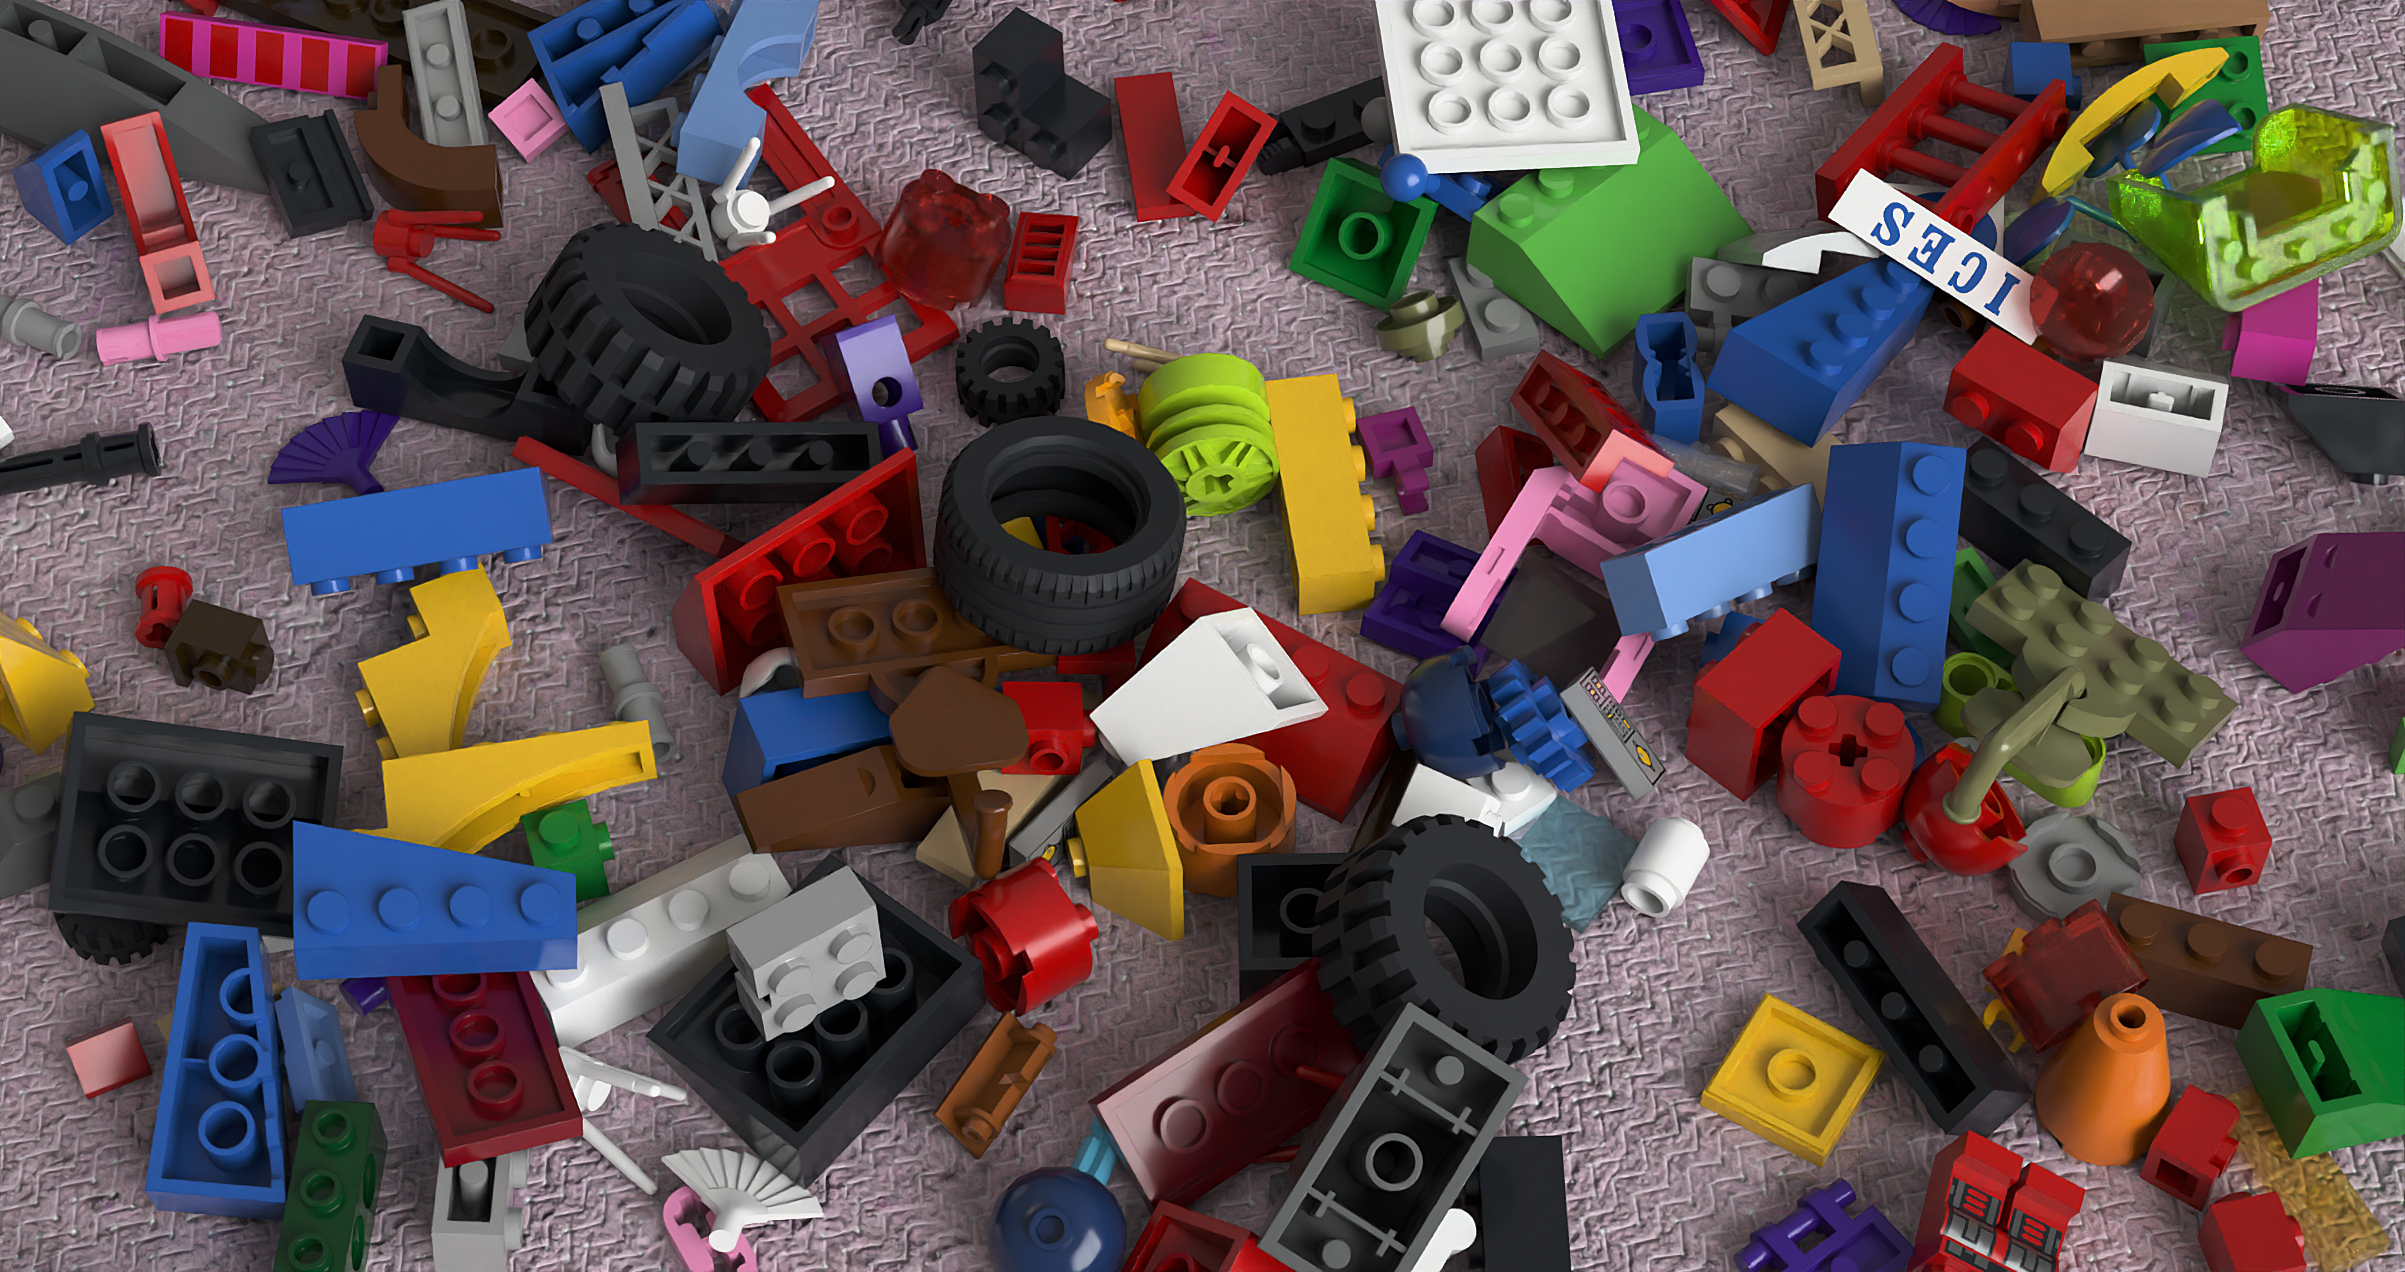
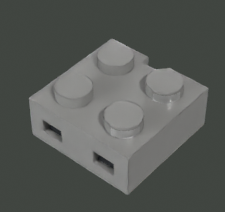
M849 865L726 929L731 959L739 970L734 975L740 1003L766 1042L784 1032H795L806 1027L815 1019L817 1014L845 999L853 1000L865 995L878 981L886 977L876 904Z

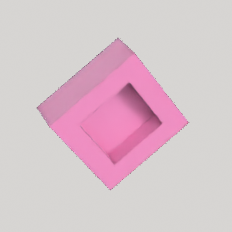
M533 78L487 114L491 122L527 163H530L570 129L560 109Z

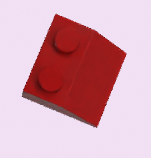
M1991 326L1952 369L1942 410L1957 418L1964 425L1973 427L2010 448L2017 455L2025 457L2049 471L2070 474L2077 466L2100 385L1998 328Z

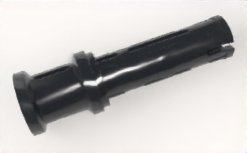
M143 422L138 425L137 430L102 437L97 431L90 432L81 438L80 444L1 458L0 496L36 491L86 480L92 486L104 487L109 485L110 479L145 472L151 478L160 476L162 471L161 457L152 424L150 422Z

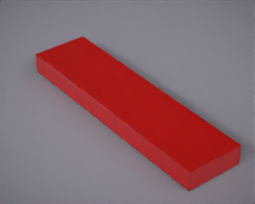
M526 435L524 438L519 437L511 453V456L533 467L539 466L545 473L719 559H723L745 545V543L669 505H620L618 480Z

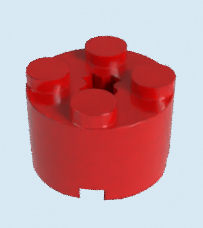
M1853 695L1811 696L1800 704L1798 712L1788 722L1782 736L1776 780L1778 807L1785 818L1788 814L1801 827L1800 834L1810 841L1826 847L1853 849L1875 842L1877 835L1886 831L1891 826L1893 829L1903 817L1901 811L1902 801L1912 777L1915 761L1914 742L1908 728L1904 724L1905 719L1901 710L1890 703H1878L1871 699Z
M1037 856L1028 862H1021L951 901L948 908V925L952 940L963 935L970 954L982 962L986 1001L1003 1014L1004 1011L1015 1009V1017H1022L1084 982L1091 975L1093 958L1090 942L1099 936L1096 921L1086 906L1081 903L1073 905L1066 892L1059 885L1057 874L1046 858Z

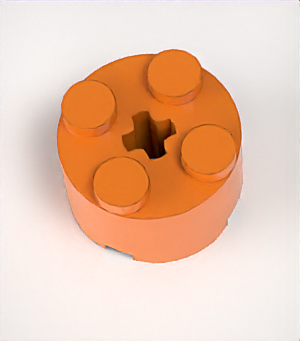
M1223 743L1201 748L1189 756L1190 762L1183 766L1176 774L1174 770L1166 782L1163 803L1183 867V887L1193 894L1237 897L1238 854L1295 853L1296 790L1290 774L1282 765L1280 770L1273 763L1266 760L1265 752L1245 744Z

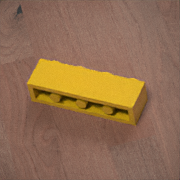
M1337 373L1264 381L1270 412V425L1273 427L1280 471L1275 487L1298 615L1304 616L1367 609L1374 601L1375 582L1385 581V566L1381 544L1370 545L1368 532L1375 531L1371 494L1360 495L1358 483L1365 482V462L1362 446H1351L1349 434L1356 433L1352 397H1341Z

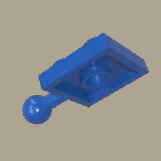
M1387 143L1377 162V165L1382 167L1380 172L1381 187L1391 199L1398 202H1410L1422 194H1426L1469 222H1472L1474 212L1510 187L1501 180L1484 174L1483 178L1470 172L1429 174L1425 164L1417 156L1409 153L1395 155L1394 145L1391 143Z

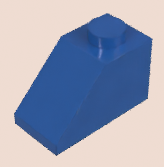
M82 129L56 139L11 170L25 210L67 246L115 214L90 137Z

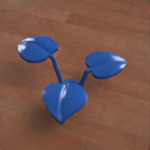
M2202 100L2181 113L2158 134L2154 142L2155 148L2147 153L2138 169L2131 159L2130 152L2146 143L2155 134L2161 120V112L2152 101H2145L2139 104L2123 118L2121 123L2109 127L2087 148V151L2093 156L2094 160L2084 173L2086 178H2095L2104 174L2118 161L2120 162L2121 166L2141 191L2128 208L2132 215V224L2072 195L2065 196L2059 202L2054 197L2049 196L2027 209L2005 229L2003 233V258L2019 268L2022 267L2064 232L2071 223L2075 210L2125 233L2135 244L2145 238L2163 258H2170L2180 253L2195 239L2200 230V225L2185 210V205L2177 198L2165 171L2217 141L2234 133L2242 132L2241 125L2217 100ZM2155 178L2161 191L2155 186L2151 187L2146 179Z

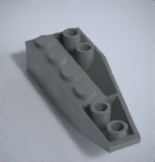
M0 0L1 133L38 149H43L56 139L82 129L90 137L98 163L112 165L99 124L158 108L179 178L271 195L249 142L251 127L269 124L264 118L200 78L108 30L36 0Z

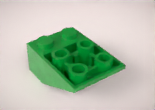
M2317 987L2256 1000L2233 1045L2291 1160L2405 1135V998Z

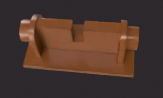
M1009 1010L1004 1011L932 1115L975 1159H980L992 1141L999 1136L1007 1119L1048 1060H1051L1055 1055L1056 1048L1053 1044L1057 1040L1056 1033L1047 1025L1039 1022L1035 1023L1031 1029L1025 1028Z

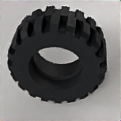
M606 222L581 230L571 237L528 301V307L524 314V328L531 357L538 358L537 369L546 381H553L558 387L557 394L568 405L574 403L585 412L583 417L597 426L601 423L614 430L613 435L619 438L634 423L734 422L764 379L771 364L770 334L768 328L764 327V317L758 306L750 304L747 300L748 292L738 281L732 282L724 274L725 269L713 259L709 262L697 254L698 249L684 241L678 243L668 238V233L655 228L646 231L642 230L639 224L623 222L615 225L613 222Z
M1439 813L1434 817L1422 815L1410 819L1344 859L1343 864L1335 868L1324 884V894L1318 897L1313 920L1314 923L1320 925V928L1314 931L1312 935L1313 957L1320 958L1322 967L1317 972V978L1322 993L1329 992L1335 1008L1330 1011L1340 1027L1348 1026L1356 1037L1352 1043L1365 1056L1394 1014L1406 1002H1411L1509 1066L1535 1053L1537 1049L1548 1044L1557 1034L1559 1024L1565 1020L1573 997L1567 991L1574 988L1576 981V963L1571 962L1569 958V953L1573 951L1575 946L1571 928H1564L1560 914L1565 909L1558 894L1556 893L1551 896L1542 881L1547 876L1536 862L1528 863L1520 855L1523 848L1511 838L1506 836L1497 838L1493 835V827L1473 819L1465 822V818L1458 815ZM1424 915L1442 930L1452 944L1462 967L1465 988L1448 974L1436 957L1426 933Z

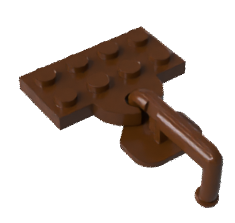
M934 567L776 586L775 608L803 699L868 691L878 709L890 717L889 732L900 763L910 772L920 776L943 777L975 874L978 875L981 881L995 878L1002 866L1008 811L1013 806V799L1007 792L1002 790L987 789L982 791L976 771L1004 768L1016 764L1025 756L1029 743V734L1019 705L1012 698L997 691L998 673L1056 666L1058 656L1042 655L1014 648L983 633L965 619L944 594Z

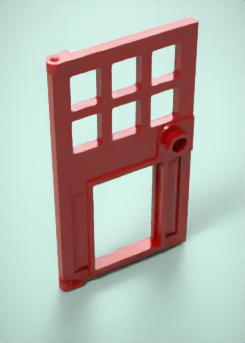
M764 83L745 93L752 102L767 111L763 150L760 158L787 193L826 176L833 177L835 183L831 188L798 203L797 206L805 217L775 232L776 240L773 243L749 246L719 262V265L725 269L724 274L732 282L738 281L748 292L747 300L750 304L757 305L759 310L765 309L785 335V337L771 344V364L769 369L798 354L819 380V383L788 400H784L765 375L760 385L750 397V401L766 422H808L843 402L829 364L815 346L816 343L820 342L819 338L836 333L846 327H853L867 322L866 316L897 299L903 302L921 326L902 336L910 364L960 338L958 327L883 233L882 228L847 187L769 85ZM673 147V148L671 149V150H674V151L677 152V148H676V147ZM642 153L644 160L647 157V155ZM612 158L592 169L586 179L593 190L600 195L620 224L623 222L632 223L618 162ZM662 161L656 169L666 165L667 163ZM653 173L648 178L661 184ZM653 197L654 204L659 200L658 198ZM673 205L660 221V224L680 232L688 222V219L679 207ZM697 233L694 238L700 241L699 234ZM862 255H866L886 282L852 299L831 272ZM812 282H816L836 309L805 326H800L781 299Z

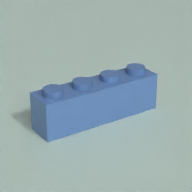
M1809 482L1765 492L1600 562L1599 564L1622 636L1649 632L1653 642L1668 639L1689 630L1687 619L1693 617L1695 623L1703 622L1731 612L1729 601L1735 599L1736 604H1741L1773 593L1770 583L1775 580L1777 585L1780 586L1812 576L1814 573L1811 564L1816 563L1818 560L1822 512L1813 483Z

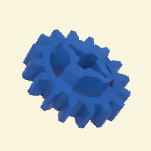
M1516 658L1490 675L1487 683L1492 690L1489 693L1500 706L1499 709L1492 713L1493 720L1501 729L1508 742L1509 750L1520 764H1527L1537 776L1542 773L1547 780L1551 778L1560 791L1565 789L1567 793L1572 792L1591 779L1596 772V768L1591 762L1593 756L1583 745L1589 741V738L1559 698L1563 688L1553 685L1547 676L1541 679L1537 673L1533 675L1526 663H1519Z

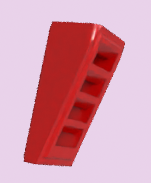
M1020 212L1004 282L1005 309L1007 311L1065 315L1080 224L1079 216ZM1029 244L1060 246V248L1029 246ZM1027 258H1030V259H1044V260H1057V261H1056V262H1051V261L1027 260ZM1024 272H1027V273H1041V274H1053V276L1024 274Z

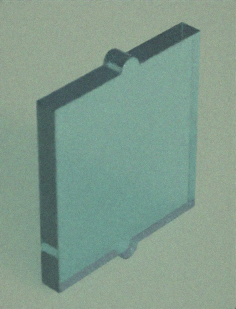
M1560 794L1517 843L1523 848L1520 855L1528 863L1536 862L1547 876L1542 881L1551 896L1556 893L1558 894L1565 909L1560 914L1562 922L1581 934L1585 932L1624 885L1623 871L1639 845L1637 841L1612 827L1607 816H1600L1598 818Z

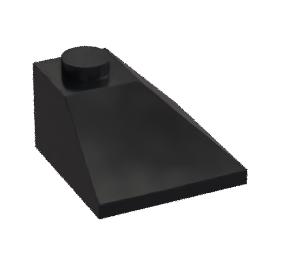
M2266 381V393L2333 465L2344 472L2351 473L2350 482L2367 485H2388L2389 475L2405 476V395L2390 387L2307 382L2305 386Z

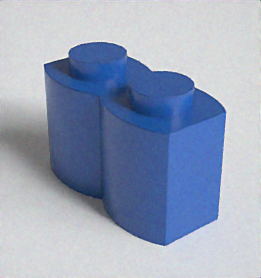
M1685 312L1641 314L1635 332L1632 386L1635 396L1641 404L1639 425L1668 456L1695 454L1701 438L1705 383L1700 369L1695 364L1697 353L1696 329L1692 320Z

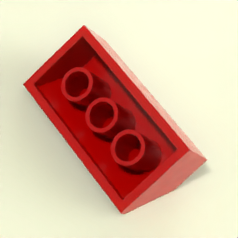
M1189 577L1154 623L1134 675L1200 617L1247 608L1249 606ZM1253 609L1329 710L1318 718L1224 743L1245 744L1265 752L1266 760L1273 763L1280 770L1282 765L1290 774L1295 786L1297 801L1342 824L1394 751L1397 741L1392 727L1391 715L1401 711L1400 692L1403 684Z

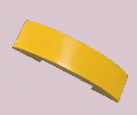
M2222 47L2199 49L2170 56L2139 69L2106 90L2083 111L2067 130L2042 169L2034 186L2029 204L2033 206L2049 196L2056 198L2081 179L2094 160L2093 156L2084 146L2127 115L2136 106L2156 93L2166 106L2172 110L2217 75L2230 57Z

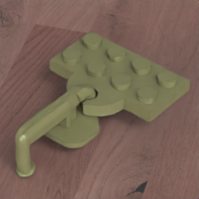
M2025 558L1975 599L1963 619L2016 656L2011 666L2013 682L2020 693L1984 687L1965 703L1960 713L1961 721L1964 727L1981 741V744L1954 790L1945 794L1942 800V810L1945 816L1957 824L1967 825L1977 821L1981 814L1980 804L2000 770L2008 761L2045 785L2055 788L2072 786L2087 772L2092 764V758L2080 734L2090 737H2113L2125 731L2180 769L2227 723L2238 703L2225 695L2222 688L2214 680L2207 676L2193 673L2171 658L2168 651L2160 643L2150 638L2140 637L2118 622L2114 614L2107 607L2098 602L2086 600L2064 585L2061 578L2053 570L2042 565L2033 564Z

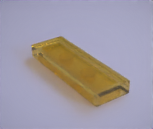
M2253 1084L2225 1096L2240 1111V1119L2231 1133L2232 1138L2240 1141L2239 1152L2267 1192L2277 1191L2286 1215L2295 1216L2302 1230L2304 1245L2323 1272H2343L2387 1251L2391 1243L2390 1238L2329 1152L2291 1160Z

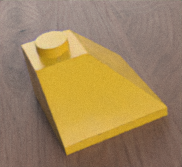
M1151 759L1139 760L1074 811L1076 838L1066 840L1068 860L1074 878L1085 876L1093 902L1170 941L1185 939L1183 867Z

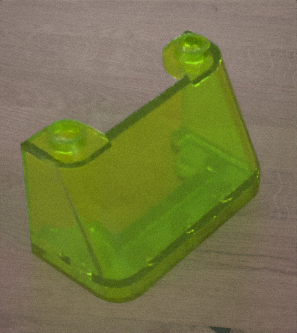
M2297 102L2271 111L2262 117L2256 125L2251 146L2253 167L2187 194L2164 188L2159 176L2144 179L2139 174V168L2129 169L2105 179L2109 208L2114 220L2206 305L2228 312L2241 311L2384 250L2397 238L2403 224V203L2394 125Z

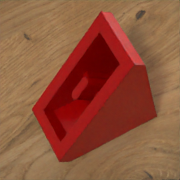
M1227 90L1165 193L1216 223L1278 121Z

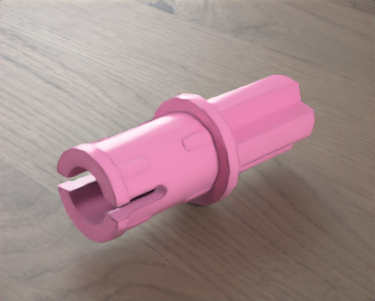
M213 311L161 319L159 315L153 314L149 316V321L124 326L103 327L96 330L97 349L104 367L154 357L159 362L167 361L168 354L217 346L222 340L221 322L217 313Z

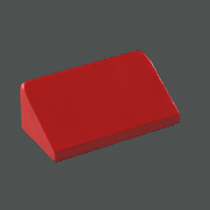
M1498 425L1477 447L1475 452L1490 541L1534 469L1555 466L1551 449L1539 436ZM1532 538L1527 546L1545 544L1538 538Z

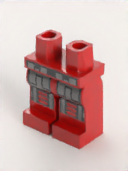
M1968 1130L1935 1155L1916 1234L1915 1255L1909 1258L1906 1272H2058V1257L2069 1220L2080 1212L2086 1189L2033 1162H2030L2021 1169L2024 1159L2022 1156Z

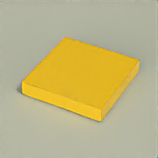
M1766 992L1703 1090L1700 1105L1822 1168L1884 1067L1887 1054Z

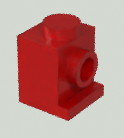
M2189 1084L2151 1143L2140 1178L2202 1212L2209 1201L2217 1177L2221 1178L2240 1146V1141L2231 1137L2233 1128L2240 1119L2238 1108L2221 1095L2206 1093Z

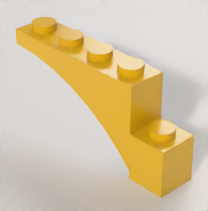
M481 562L478 563L479 569L447 574L409 588L415 614L407 616L405 619L413 642L357 663L364 688L355 691L354 696L367 728L379 724L384 737L375 740L382 761L403 758L415 752L437 753L463 748L464 735L473 704L485 676L499 650L512 645L503 607Z
M648 720L635 722L614 721L602 727L565 733L549 731L533 738L501 743L480 742L469 748L437 753L415 752L403 758L382 761L388 828L376 830L353 829L349 831L474 855L485 845L522 824V815L560 806L612 787L658 778Z

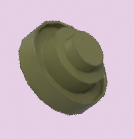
M1426 290L1408 295L1392 303L1389 306L1391 315L1380 321L1375 326V330L1384 351L1398 350L1400 356H1413L1416 363H1422L1436 359L1449 351L1447 343L1455 338V329L1461 326L1466 318L1457 296L1437 298L1434 290Z

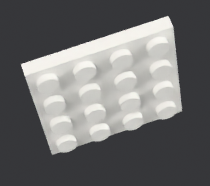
M1370 0L1395 155L1409 153L1417 156L1423 161L1429 174L1637 164L1640 146L1611 0Z

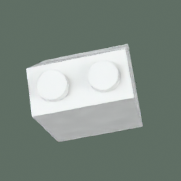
M1251 607L1202 616L1197 619L1089 716L1100 729L1098 735L1104 748L1114 758L1124 761L1130 767L1139 760L1150 758L1151 761L1318 718L1329 708Z

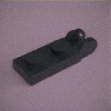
M1381 75L1279 113V115L1271 112L1267 113V115L1277 120L1278 123L1262 148L1264 149L1260 150L1255 160L1262 174L1272 176L1300 166L1307 168L1329 160L1330 157H1337L1374 143L1365 135L1362 129L1361 114L1364 107L1371 100L1386 96L1383 76Z

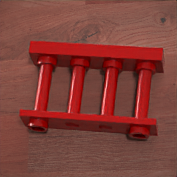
M1942 42L1815 172L1818 220L1839 226L1838 223L1828 218V216L1861 168L1881 181L1888 174L1898 170L1951 188L1937 203L1898 189L1895 190L1970 236L1976 224L2053 142L2059 141L2065 134L2070 120V111L2066 107L2065 81L2054 78L2033 102L2013 97L1968 82L1967 76L1964 74L1963 48ZM1962 104L2013 121V123L2000 136L1944 116L1951 108ZM1931 137L1981 154L1982 156L1967 169L1912 149L1920 141Z

